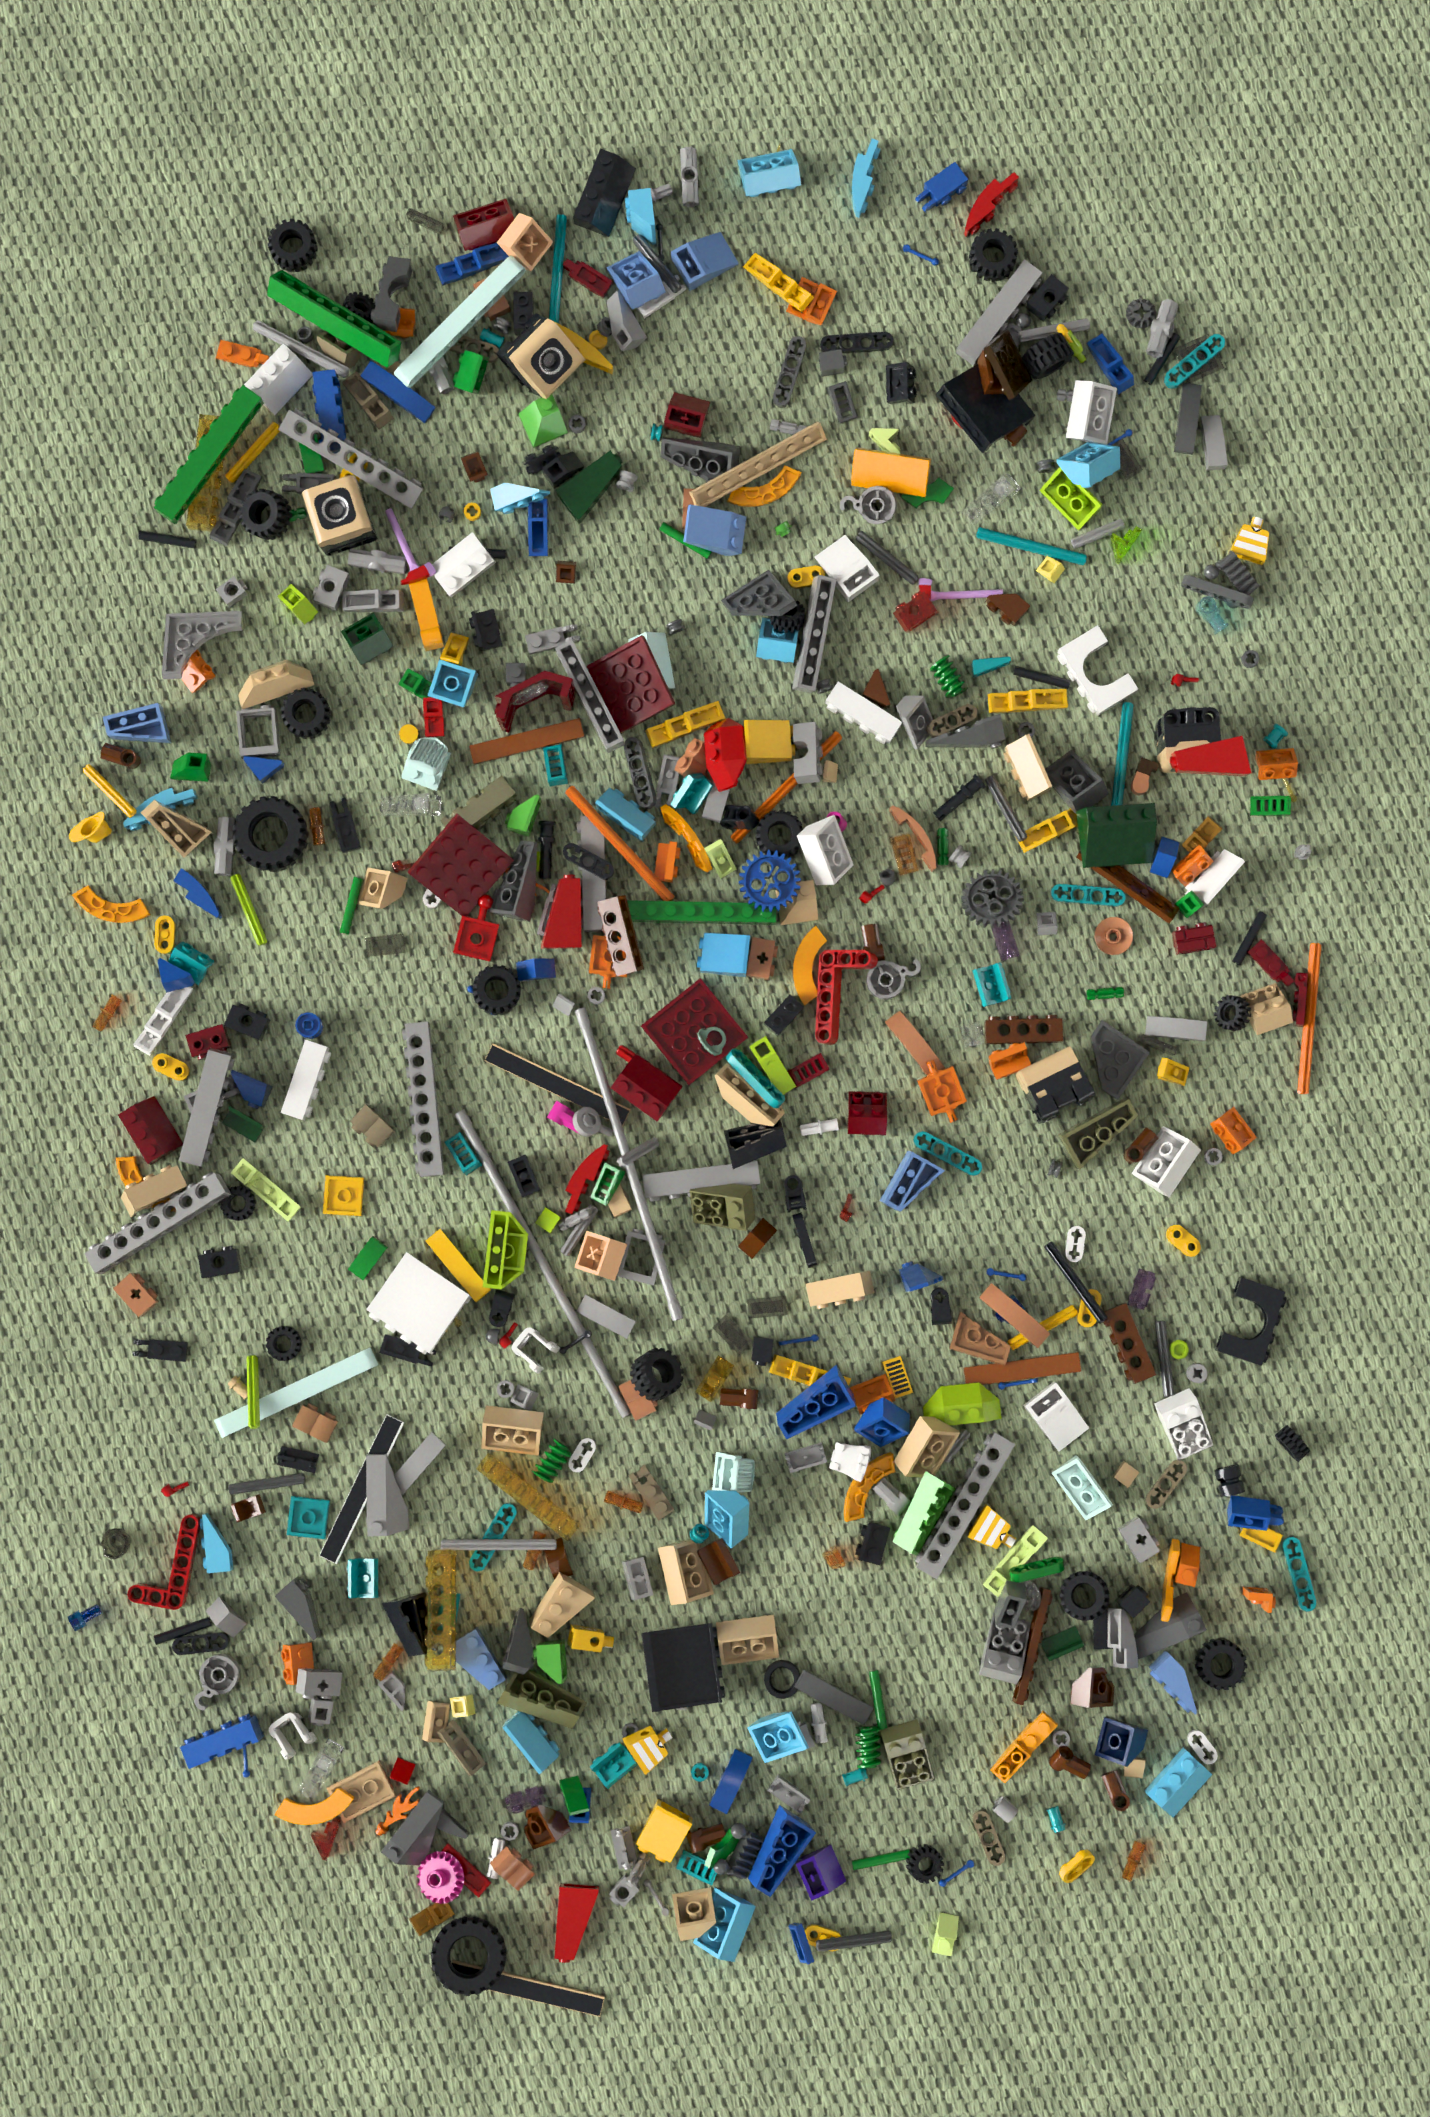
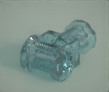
M1203 597L1196 604L1197 614L1202 616L1205 622L1211 625L1215 635L1229 626L1219 615L1220 610L1217 608L1216 602L1212 597ZM1208 604L1209 607L1204 609L1203 605Z

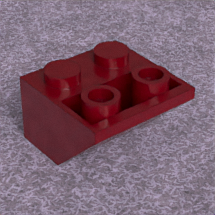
M674 392L665 416L664 429L701 438L711 402Z
M848 1091V1134L886 1135L887 1093Z

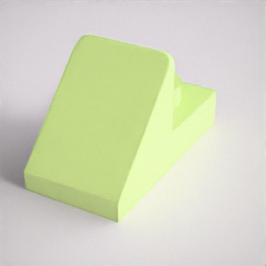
M872 428L869 431L870 438L884 452L901 454L899 446L894 442H890L898 435L899 429Z
M721 839L704 848L720 879L737 870Z
M939 1913L932 1947L933 1953L952 1956L954 1941L957 1940L959 1916Z

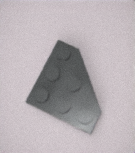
M769 570L721 600L732 616H782L797 606L792 596Z
M1101 1020L1090 1036L1101 1090L1118 1100L1150 1052Z

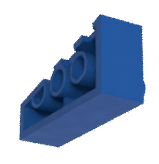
M335 369L312 372L314 381L312 387L313 394L316 396L315 411L319 416L318 422L322 423L321 428L327 431L330 428L339 434L338 438L344 441L346 431L338 375ZM322 433V439L319 440V443H322L324 440V435ZM333 442L331 444L332 452H340L341 446L339 443Z
M837 1365L776 1413L778 1426L786 1439L856 1406L854 1395Z
M249 1713L239 1717V1721L232 1724L231 1721L220 1725L221 1729L214 1731L212 1728L203 1732V1736L196 1739L195 1736L185 1739V1744L180 1749L188 1769L211 1761L216 1756L226 1755L232 1752L233 1749L239 1750L244 1748L250 1742L252 1744L259 1742L264 1735L256 1715L250 1716Z
M779 1805L748 1877L756 1889L769 1897L772 1896L816 1834L815 1830L806 1821Z

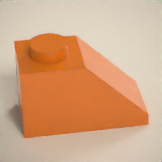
M1181 1543L1174 1582L1195 1587L1199 1572L1200 1547Z

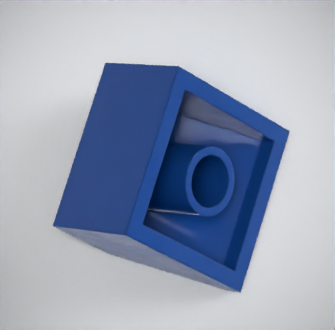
M883 1397L869 1404L855 1426L854 1431L879 1447H883L910 1433V1414Z

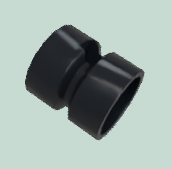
M1239 1464L1214 1470L1216 1480L1220 1481L1218 1485L1220 1497L1245 1492L1243 1481L1239 1479L1241 1476Z

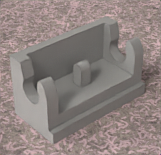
M822 1443L784 1453L790 1473L827 1462Z
M644 1557L622 1561L631 1599L638 1600L652 1596L653 1591Z
M777 1774L767 1789L768 1792L798 1813H801L804 1806L810 1801V1796L779 1774Z

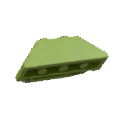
M491 1210L483 1278L484 1288L503 1289L524 1273L528 1233L511 1212Z
M979 1382L940 1386L923 1406V1416L935 1417L948 1425L981 1423L1002 1419L1000 1399Z

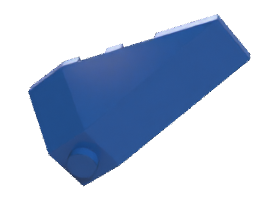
M913 1261L902 1264V1269H898L905 1292L927 1287L943 1280L941 1275L920 1264H913Z

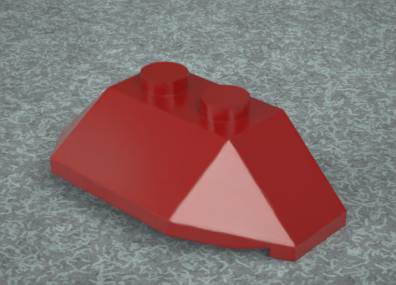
M727 718L712 724L704 733L706 767L719 792L737 786L738 778L747 761L744 726Z

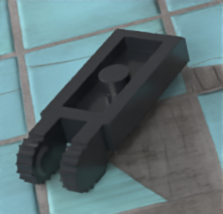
M342 798L341 804L344 808V813L338 814L337 805L334 801L330 802L341 851L346 853L360 849L361 846L347 800Z
M385 1334L379 1353L415 1364L420 1363L431 1367L433 1365V1362L430 1360L419 1358L420 1351L416 1349L418 1345L414 1342L408 1344L401 1338ZM432 1350V1352H433L432 1355H436V1352H437V1351H436V1350Z
M134 1339L133 1344L148 1345V1353L133 1351L132 1356L147 1357V1359L187 1361L188 1342Z

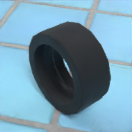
M774 1661L765 1671V1687L776 1698H789L798 1691L794 1686L800 1677V1673L797 1667L790 1661ZM787 1668L792 1672L794 1682L788 1690L780 1691L773 1687L771 1675L776 1669Z

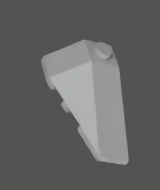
M386 1454L366 1455L368 1536H388L409 1529V1509L404 1502L400 1487H398Z

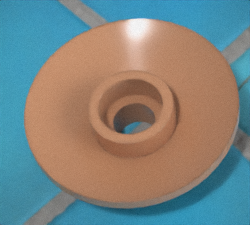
M1109 917L1098 924L1094 938L1096 945L1102 952L1109 955H1119L1130 947L1133 940V932L1125 920L1118 917ZM1114 933L1116 940H1111L1109 935Z

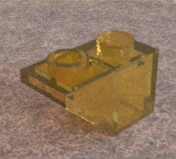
M718 1355L695 1392L712 1402L734 1365Z

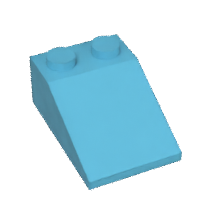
M792 1711L767 1715L747 1727L764 1763L809 1748Z

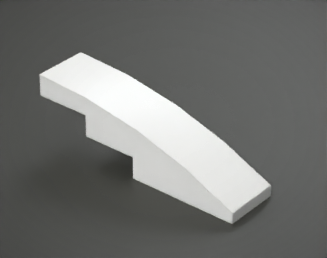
M186 987L167 992L155 1008L154 1014L144 1026L145 1029L135 1041L134 1047L151 1056L192 993L193 988Z

